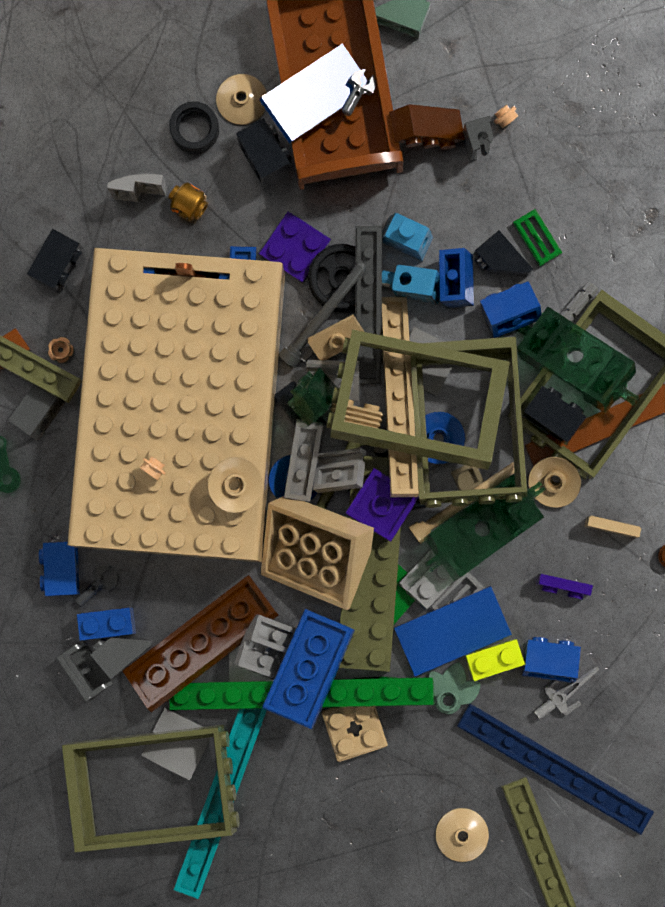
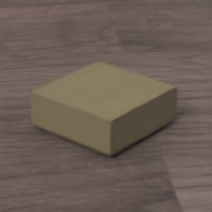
M464 465L450 472L459 490H473L484 482L479 469L476 467Z

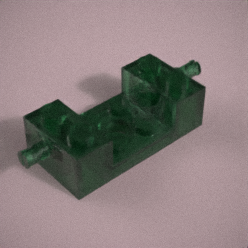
M547 307L533 327L526 325L517 329L518 332L525 335L517 347L520 359L539 371L544 368L581 392L586 402L606 414L613 403L620 398L629 402L632 406L638 401L639 396L627 389L628 383L636 374L635 362L553 309ZM573 351H580L583 354V358L579 362H571L568 359L569 354Z
M514 474L494 488L515 487ZM537 482V484L528 489L527 498H522L520 502L509 503L506 502V499H497L493 504H479V501H475L424 537V540L436 555L425 562L426 567L436 561L433 566L428 568L429 571L433 572L437 567L443 565L454 581L461 578L486 558L544 518L534 501L535 497L546 491L543 486L535 492L543 484ZM478 522H483L487 525L488 534L486 536H479L476 533L475 525Z

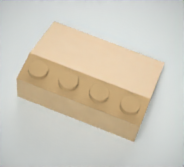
M282 496L268 503L261 575L348 610L351 607L371 553L374 528L308 502Z

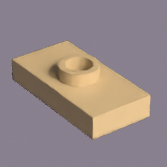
M351 315L309 337L308 344L319 360H327L342 352L345 337L351 338L352 329L363 332L364 330L355 316Z

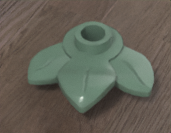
M459 662L448 667L443 675L431 671L428 678H434L435 704L437 709L444 714H453L459 710L461 705L472 703L480 691V682L466 681L465 670ZM446 696L453 698L454 701L451 706L444 704L443 700Z

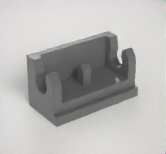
M490 115L464 124L463 133L465 140L463 141L470 162L477 160V150L480 149V146H484L486 154L490 151L489 143L493 141Z
M33 385L8 421L39 441L66 402Z
M82 641L56 658L87 702L113 685V683L90 657L92 652L85 641Z

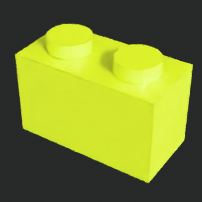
M517 639L464 655L473 681L525 665Z

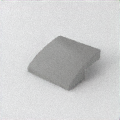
M136 174L108 182L107 189L113 199L139 202L140 192L166 196L167 184L163 175Z
M256 614L243 637L233 665L274 680L296 628Z
M164 707L152 733L203 726ZM211 737L145 745L141 756L190 780Z

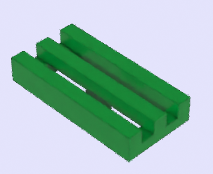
M536 209L512 223L539 267L562 254L561 249ZM533 217L554 252L551 254L529 219ZM524 222V224L528 228L532 237L534 238L540 250L544 254V258H541L540 254L538 253L529 236L525 232L521 223Z

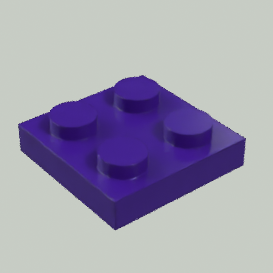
M287 211L259 253V256L267 261L283 263L284 272L303 284L308 276L313 259L320 251L328 247L331 239Z
M374 468L345 514L360 523L373 527L375 533L391 542L419 496L391 497L390 478Z

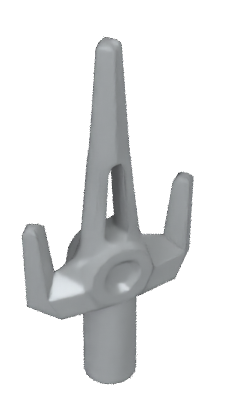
M594 667L579 677L575 683H570L558 691L553 689V687L559 681L552 680L544 687L545 694L549 700L534 711L535 716L541 720L555 708L561 714L567 716L581 705L579 701L567 707L566 701L596 674L599 668ZM578 684V685H577L571 692H569L567 695L564 694V692H565L566 690H568L569 688H571L573 685Z

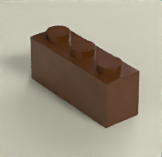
M408 104L389 112L395 143L406 144V147L423 145L425 149L440 146V150L454 148L455 143L465 140L460 109Z

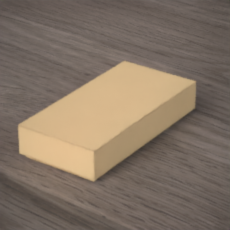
M595 516L587 517L584 526L632 538H639L641 533L639 526Z

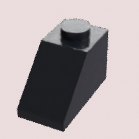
M500 230L474 252L476 257L474 261L482 271L487 269L490 274L528 277L533 271V268Z

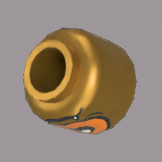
M188 182L181 185V187L176 185L168 197L171 200L170 210L186 221L199 220L209 204L206 202V194Z

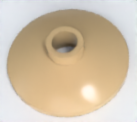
M247 74L233 75L227 78L217 91V108L222 117L228 122L236 125H248L256 122L264 114L266 109L259 99L267 94L264 85L257 78ZM243 93L246 95V99L239 101L237 100V95Z
M232 457L222 460L212 469L208 478L210 498L216 506L227 512L239 513L250 509L257 503L262 494L263 481L259 470L253 463L243 458ZM233 479L238 482V487L235 490H231L229 487V482Z
M547 457L533 466L529 474L528 484L532 495L538 502L548 507L558 508L566 506L576 499L581 489V477L577 468L568 460L560 457ZM552 476L560 477L561 481L558 483L554 482Z
M457 808L447 812L440 819L436 828V842L439 849L446 857L458 862L471 861L480 856L485 850L489 839L488 827L484 819L477 812L467 808ZM465 831L468 834L465 841L458 839L459 832Z

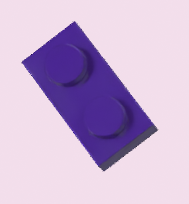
M538 574L537 585L542 586V591L557 594L558 589L568 591V597L583 600L584 595L591 596L593 585Z

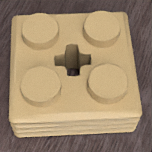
M353 400L348 401L344 422L381 428L380 424L382 423L383 414L379 412V406L364 403V407L361 408L353 406ZM331 403L332 408H330V411L335 413L337 404Z
M332 707L322 711L327 732L338 762L387 747L388 744L376 707ZM352 721H355L357 725H362V729L359 730V735L354 736L353 732L348 733L347 731Z

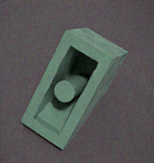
M391 0L375 8L377 23L419 39L430 10V2H427V0Z

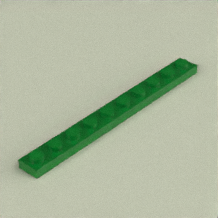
M434 678L333 680L322 708L435 705ZM273 681L190 683L170 698L169 710L264 709L262 707Z

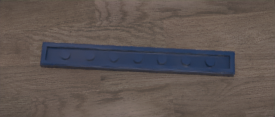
M469 703L457 724V727L640 835H642L654 811Z

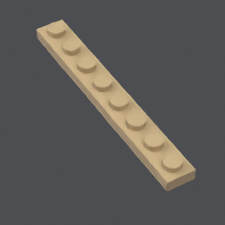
M382 297V336L410 341L407 297ZM383 350L387 430L415 436L411 356ZM388 450L391 497H418L417 456Z

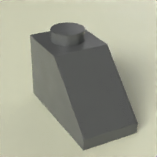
M102 638L91 647L94 652L90 657L111 681L147 651L152 644L147 640L110 638L105 641Z

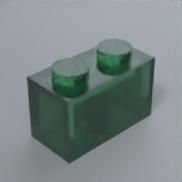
M320 368L313 374L308 371L290 391L293 395L287 404L309 426L329 409L332 404L334 389L337 386Z

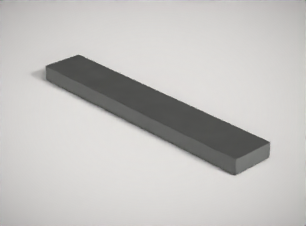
M355 226V266L359 262L366 264V270L355 283V318L364 332L381 335L382 226ZM360 346L357 361H360V384H381V350Z

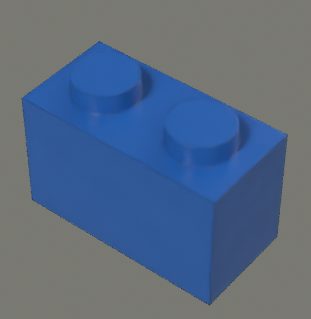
M466 248L439 250L440 302L448 308L474 306L473 255Z
M529 281L523 284H515L508 290L498 294H490L485 299L480 300L482 314L494 338L542 319L541 305Z
M68 542L43 543V549H39V563L44 565V575H40V589L45 591V596L80 595L78 548L68 546Z
M133 608L77 614L80 641L136 634Z
M533 637L532 640H528L525 644L523 659L525 665H523L522 676L575 683L578 679L581 647L574 646V642L559 641L557 644L549 643L548 639L543 637Z

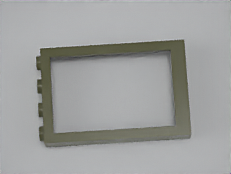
M602 289L520 398L523 431L532 436L530 440L541 449L546 445L554 451L551 455L552 457H560L571 462L584 480L587 477L593 480L665 382L664 365L591 465L566 447L557 445L546 437L547 433L523 417L528 405L541 387L546 385L598 313L665 360V334ZM509 413L507 419L511 421Z
M352 329L351 338L345 337L342 353L347 354L346 362H340L337 378L342 379L340 388L335 387L332 403L337 404L335 413L330 412L326 428L331 429L330 438L488 470L492 463L510 362ZM365 346L491 372L477 449L344 422L359 347Z
M516 337L421 343L510 362L507 378L515 487L430 492L428 458L417 455L420 505L425 504L427 508L441 507V503L465 506L468 505V501H479V504H493L497 499H506V502L514 503L522 501V498H527ZM411 356L415 436L427 438L422 366L448 363Z
M224 725L77 741L62 745L75 852L232 836L237 832L236 828H239L240 821L238 812H234L233 801L236 800L235 785H231L230 774L233 773L232 759L227 757L226 747H229L230 740L228 731H224ZM213 737L224 822L96 836L86 758L87 751Z

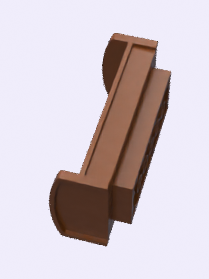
M266 0L281 84L341 44L344 45L360 70L365 69L364 76L367 80L372 75L375 76L376 80L374 92L370 96L367 94L361 96L351 116L344 115L342 109H340L292 142L299 189H305L304 184L393 168L397 169V173L402 172L404 161L399 143L394 142L389 113L393 111L374 1Z

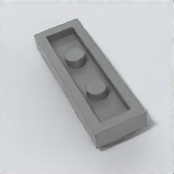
M296 420L284 498L310 502L323 423Z

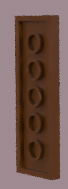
M247 575L125 668L123 673L146 708L152 713L240 646L256 614L272 620L279 615L253 579Z

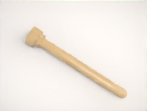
M514 462L474 489L496 487L514 474ZM451 504L426 522L421 521L418 523L416 521L409 526V529L418 542L422 544L429 539L428 536L432 534L431 530L468 505L453 506Z

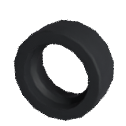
M198 101L186 102L172 113L169 121L170 133L175 144L181 150L188 153H202L209 150L216 143L219 136V122L215 112L208 105ZM199 113L207 118L210 130L203 140L190 142L181 136L179 125L185 115Z

